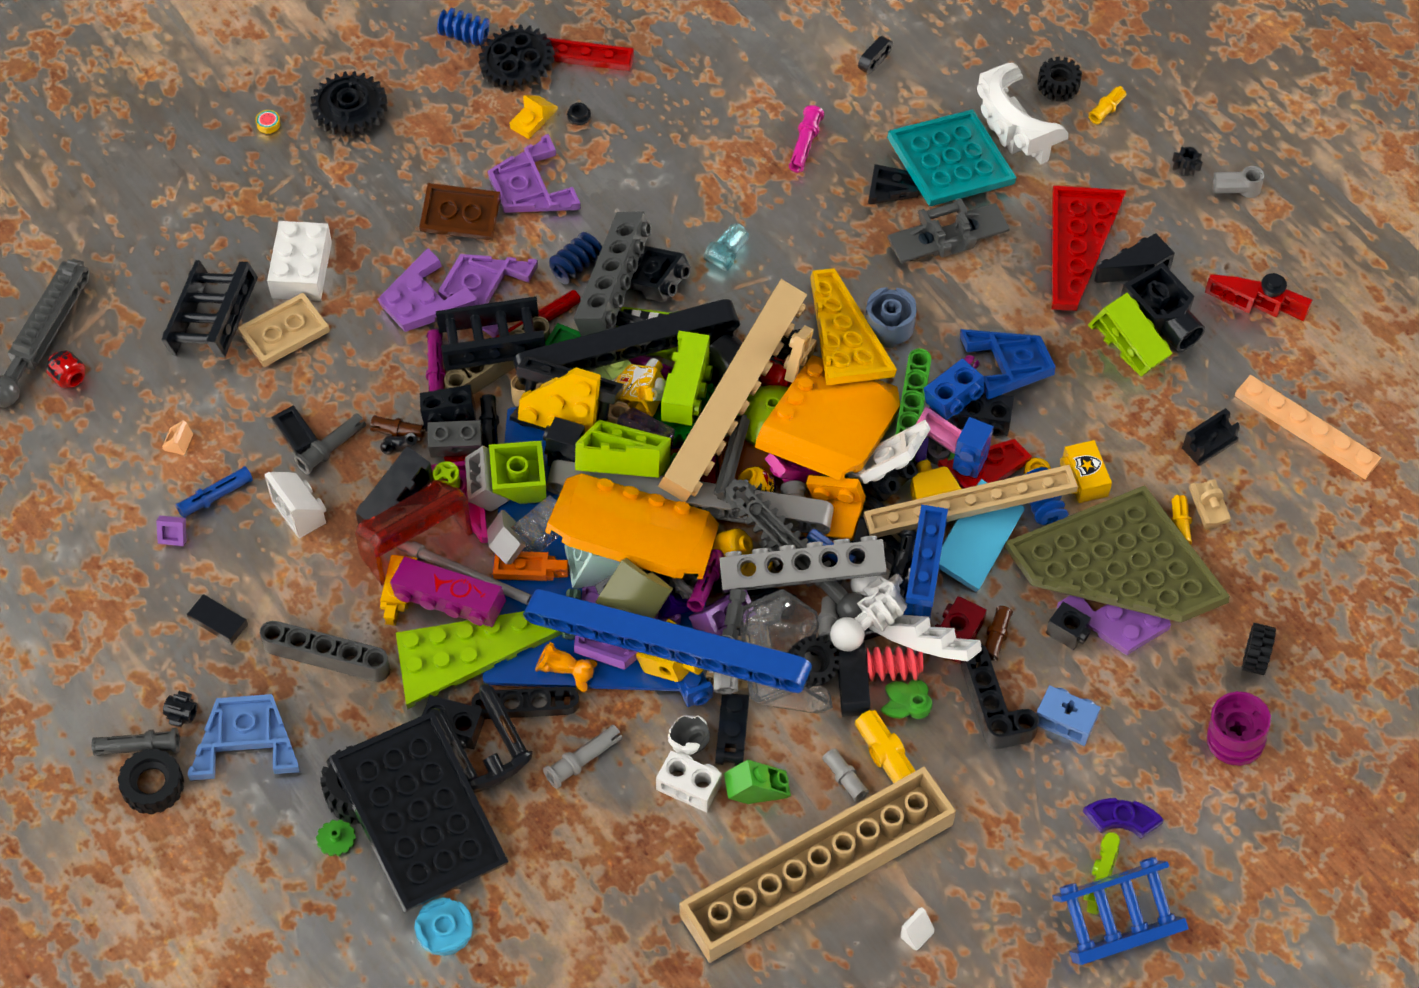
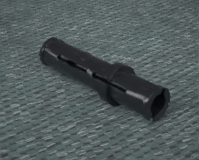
M491 394L482 395V398L480 397L481 416L479 420L483 430V446L489 448L491 444H498L497 426L499 425V416L496 411V397Z

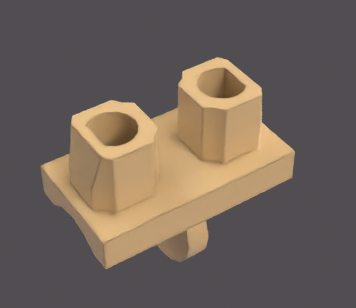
M1215 479L1204 483L1190 484L1189 490L1205 529L1218 528L1220 524L1230 522L1231 517L1223 500L1224 494L1219 489Z

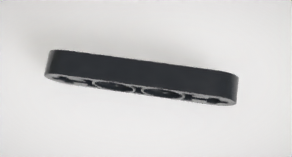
M572 687L495 690L503 706L505 701L510 698H515L520 702L515 709H508L504 706L509 718L570 715L578 710L580 704L578 692ZM478 692L473 696L471 705L481 708L482 700ZM536 697H543L547 700L545 706L537 708L532 705V701ZM551 697H555V706H552ZM564 697H570V705H564ZM483 709L484 719H491L487 710Z

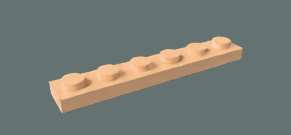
M1252 375L1244 381L1235 393L1236 398L1365 480L1382 458Z

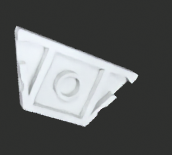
M926 419L879 443L861 471L857 473L851 471L846 473V475L852 479H859L861 483L866 484L870 481L875 482L882 479L887 472L893 469L898 470L905 467L913 459L931 430Z

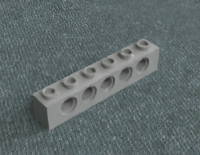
M877 536L861 537V542L850 543V539H838L833 541L834 545L823 546V542H811L806 544L807 548L796 549L795 545H785L779 547L780 551L769 552L768 548L753 549L752 554L742 555L741 551L726 552L725 557L719 558L722 588L724 593H728L732 589L755 590L887 575L883 539L877 540ZM854 551H861L865 555V560L860 564H854L849 559L850 554ZM827 554H834L837 556L838 562L833 567H826L822 563L823 557ZM800 557H807L810 559L811 564L808 569L799 570L795 567L796 560ZM773 560H780L783 562L782 571L771 573L768 570L769 563ZM744 564H755L756 572L752 576H744L741 573Z

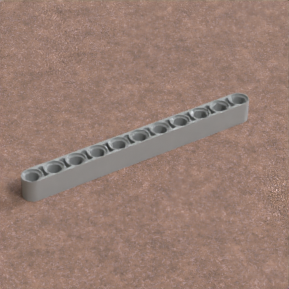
M563 460L552 462L546 484V489L549 492L560 495L567 478L583 473L599 479L606 478L619 485L633 486L639 491L649 494H659L672 501H681L658 487L663 478L662 475L656 478L576 471L575 462ZM701 482L703 485L695 497L690 495L686 501L690 506L709 511L718 520L746 524L748 518L747 516L740 518L738 516L740 510L736 509L733 511L724 498L722 500L717 499V496L714 495L716 486L714 483ZM737 490L735 492V500L741 498L748 505L750 501L746 498V490L743 492ZM755 490V495L758 493L763 494L761 502L767 500L771 502L769 510L778 509L777 518L783 515L786 517L784 525L793 524L792 531L799 530L803 533H809L812 529H817L824 535L830 532L834 506L830 502Z

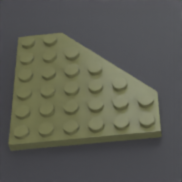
M1145 485L1006 541V550L1031 586L1181 623L1229 603V594Z

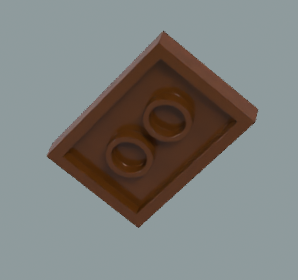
M428 183L419 226L420 232L493 241L501 194L498 191Z

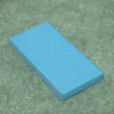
M981 479L978 482L977 486L986 484L987 482ZM1018 505L957 519L943 542L939 569L974 592H977L1026 507Z

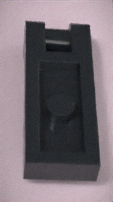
M722 694L715 765H724L725 762L735 763V766L744 762L749 695ZM725 748L736 749V752L725 751Z

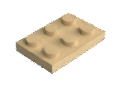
M304 293L237 327L239 334L263 367L330 332L328 324Z

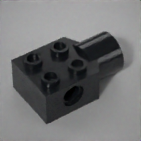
M1163 262L1123 284L1121 296L1128 292L1131 298L1137 301L1139 309L1145 317L1152 321L1157 333L1160 336L1164 335L1178 351L1189 349L1204 334L1205 326L1190 311L1194 295Z

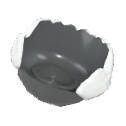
M698 715L681 716L677 721H674V725L669 729L668 742L676 753L696 754L702 751L710 740L707 722Z

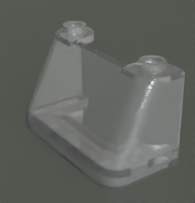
M781 589L744 606L740 626L741 641L788 653L789 649L804 637L817 634L819 629L817 611L784 589ZM747 681L750 698L763 706L815 714L833 708L830 692L822 686L812 688L804 686L801 693H793Z

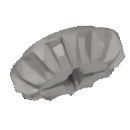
M684 573L683 578L668 576L669 585L675 589V593L682 596V599H689L698 580V575Z

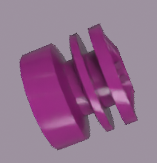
M1239 691L1227 693L1216 701L1211 711L1207 730V744L1218 760L1229 765L1241 766L1250 764L1261 756L1265 749L1271 723V714L1267 705L1259 697L1248 692Z

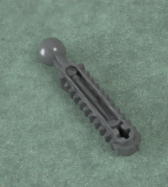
M73 258L60 264L16 340L12 343L8 351L11 364L4 376L0 375V407H9L18 400L20 389L17 383L26 368L35 370L82 289L87 284L90 272L88 268L84 267L83 261Z
M734 479L725 488L726 503H729L733 511L736 509L740 510L738 514L740 518L748 517L746 520L748 526L755 524L753 529L755 534L760 531L763 532L761 535L762 541L770 539L768 544L770 549L777 546V551H780L779 547L785 545H795L796 549L807 548L808 539L799 540L801 532L798 530L792 533L793 524L784 525L786 517L783 515L777 518L778 509L769 510L771 502L769 500L761 502L763 494L758 493L755 495L756 487L751 485L747 479ZM737 490L740 492L746 490V498L750 501L748 505L741 498L735 500V492ZM800 557L796 560L795 567L800 570H806L809 568L811 561L807 557ZM830 560L823 563L826 567H831L832 565ZM837 581L806 584L807 587L815 585L818 589L821 588L837 604L836 611L839 619L843 617L855 618L862 613L857 603L864 596L855 592L848 593Z

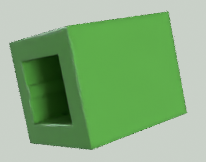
M746 760L724 773L728 799L752 804L786 799L791 796L789 779L785 770Z

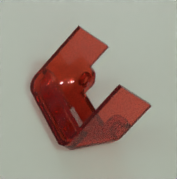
M435 480L421 491L373 518L365 519L358 524L355 536L359 554L381 586L384 585L385 575L380 556L452 515L468 536L473 534L467 497L461 489L449 482Z

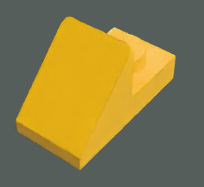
M524 95V108L511 120L510 129L530 139L558 110V106L540 96Z

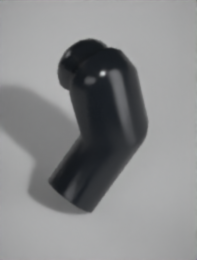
M408 433L404 436H388L383 439L380 449L387 455L392 454L393 451L402 452L407 446L411 447L416 444L417 438L413 433Z

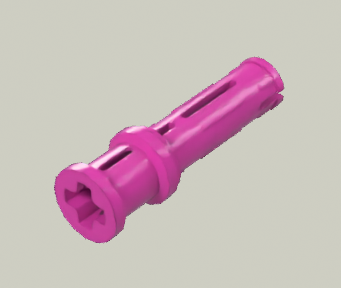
M814 105L804 108V118L798 126L799 137L789 163V169L796 173H799V170L803 172L812 141L819 134L818 126L824 118V111Z

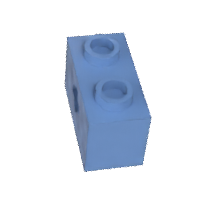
M1049 685L1036 712L1039 717L1038 726L1085 746L1097 721L1101 707L1095 705L1089 699L1078 698L1063 688H1055Z

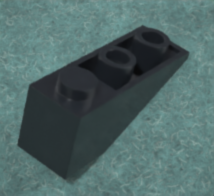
M1155 233L1148 238H1142L1136 245L1130 248L1122 249L1109 260L1104 259L1097 266L1094 281L1096 283L1129 281L1162 262L1170 269L1175 253Z

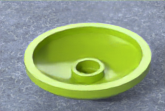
M767 385L759 387L754 396L749 394L746 400L750 404L744 412L747 415L746 418L750 419L745 438L747 442L755 446L763 423L788 390V387Z

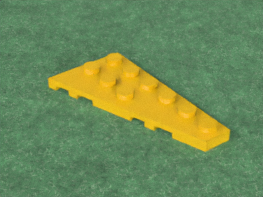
M835 268L813 270L810 279L826 386L895 377L897 371L895 365Z

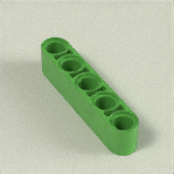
M922 348L912 350L908 357L896 434L908 429L905 427L914 426L924 410V387L928 385L931 355Z

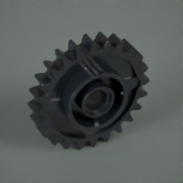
M344 71L342 77L335 73V79L332 80L327 77L326 84L319 83V89L313 90L314 96L311 97L312 104H310L313 119L317 120L319 127L324 126L325 132L332 129L333 135L341 132L342 137H345L350 132L352 137H354L356 131H359L362 135L365 128L372 131V124L379 125V118H385L384 112L388 110L387 95L385 94L384 87H381L379 81L374 82L373 76L366 79L365 73L357 76L356 71H354L349 76Z

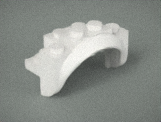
M1006 63L981 73L979 84L977 85L978 94L983 98L981 111L983 116L987 118L989 128L992 131L994 130L999 137L1002 146L1006 147L1011 155L1023 150L1026 156L1031 155L1035 157L1040 165L1048 162L1051 146L1068 139L1066 129L1060 124L1044 122L1030 117L1015 96L1009 97L1007 94L1009 92L1008 86L1023 79L1020 68L1015 63Z

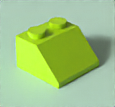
M542 440L489 445L492 489L494 493L519 504L547 502Z

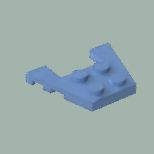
M273 695L216 698L204 729V737L195 752L196 757L193 765L188 770V778L190 781L215 779L216 752L273 748L274 774L300 772Z

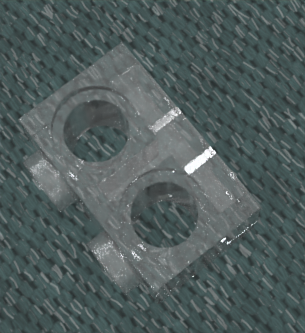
M551 495L511 527L526 543L522 551L541 552L560 536L553 530L550 535L545 532L548 520L557 502Z

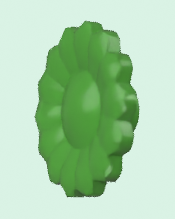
M331 820L329 823H324L323 828L318 830L319 834L316 836L317 846L324 854L341 856L343 853H348L349 848L354 846L356 839L355 830L348 822Z

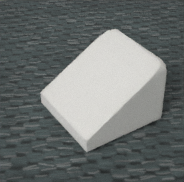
M919 908L902 925L900 938L914 950H918L934 934V927L925 909Z

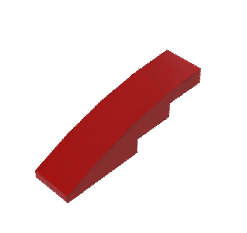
M1211 274L1205 288V293L1249 314L1253 307L1276 318L1280 311L1303 322L1308 315L1313 301L1287 289L1278 297H1269L1264 294L1260 281L1234 276Z

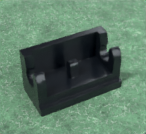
M1226 408L1186 433L1182 449L1198 466L1233 445L1239 439L1237 437L1240 429L1239 423L1230 424V412Z

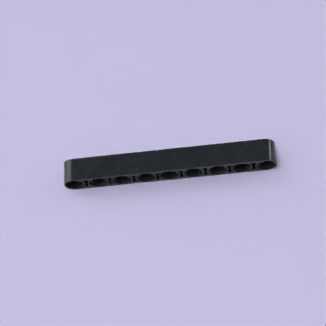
M723 299L524 351L513 358L515 369H517L518 364L527 355L567 368H580L587 371L678 347L677 336L679 331L705 334L712 338L735 331L740 326V321L732 301ZM518 376L520 384L526 386V380Z

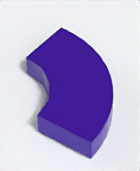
M1108 798L1093 802L1083 809V813L1101 833L1109 829L1122 828L1133 832L1141 839L1164 821L1153 809L1137 801L1130 802Z

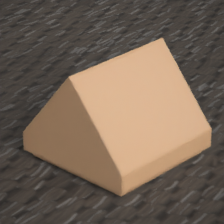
M179 422L170 428L162 446L164 451L185 455L193 436V432L187 422Z

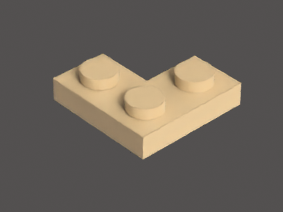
M804 325L798 333L793 334L789 343V347L792 348L791 355L787 356L784 363V369H786L784 380L793 383L807 361L814 354L817 340L812 339L813 328Z

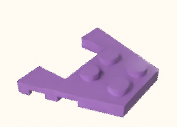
M549 134L542 136L541 141L537 144H530L525 147L524 152L516 157L511 156L488 170V178L494 191H498L501 194L500 205L504 213L581 209L580 201L573 187L549 194L534 163L556 156V149Z
M429 248L378 298L380 306L404 332L436 322V311L480 305L478 299L467 287L443 300L423 279L442 267L440 260Z
M460 254L438 290V294L445 300L467 287L478 299L479 304H487L504 275L529 283L538 267V260L528 259V262L516 261V258L507 257L506 260L492 259V256ZM497 325L482 327V330L491 337L499 334Z
M583 587L581 600L595 603L599 597L596 587ZM658 612L654 618L665 622L671 619L677 625L681 623L680 614L671 617H661ZM575 636L574 653L624 670L637 660L635 655L637 651Z
M1072 595L1057 604L1058 609L1064 601L1091 617L1089 628L1098 633L1099 638L1125 655L1132 653L1165 633L1171 626L1169 619L1108 604L1097 611H1093L1083 598Z

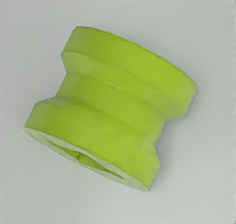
M449 461L441 462L434 467L433 478L436 490L444 495L455 493L461 485L458 467Z

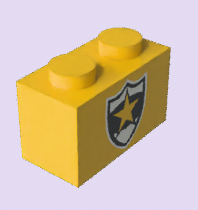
M1095 440L1065 446L1063 456L1060 458V466L1070 464L1078 486L1077 492L1071 494H1075L1078 503L1108 497L1112 481Z

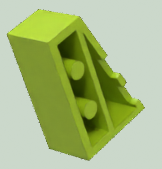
M1128 292L1104 307L1088 324L1092 330L1097 328L1106 336L1103 340L1108 345L1113 343L1122 352L1120 357L1140 377L1163 363L1173 354L1168 343L1160 337L1152 321L1145 317L1139 309L1137 301L1131 298Z
M598 420L576 442L575 470L659 478L670 466L671 438Z

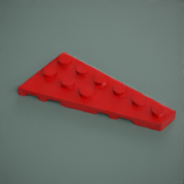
M1053 185L1051 309L1077 311L1124 200L1126 190Z

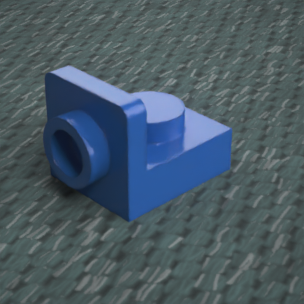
M690 671L682 681L676 682L687 707L703 705L713 698V685L711 681H707L703 672L697 675Z

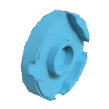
M444 897L432 900L424 905L419 911L414 926L417 940L423 949L433 955L441 956L455 954L463 949L471 939L473 932L471 913L466 906L459 901Z

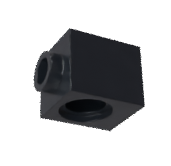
M1063 601L1049 620L1046 634L1074 650L1079 642L1084 644L1089 637L1091 629L1088 627L1091 617ZM1066 625L1074 626L1076 629H1069Z

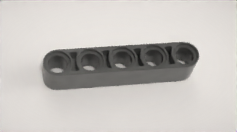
M268 621L260 628L259 633L264 649L271 655L376 682L385 680L390 674L391 669L387 653L379 647L279 621ZM273 636H279L274 640H269ZM297 643H304L302 646H295ZM330 649L327 653H320L322 650ZM349 656H356L352 660H346ZM377 662L382 663L380 666L377 667L372 666L374 663Z

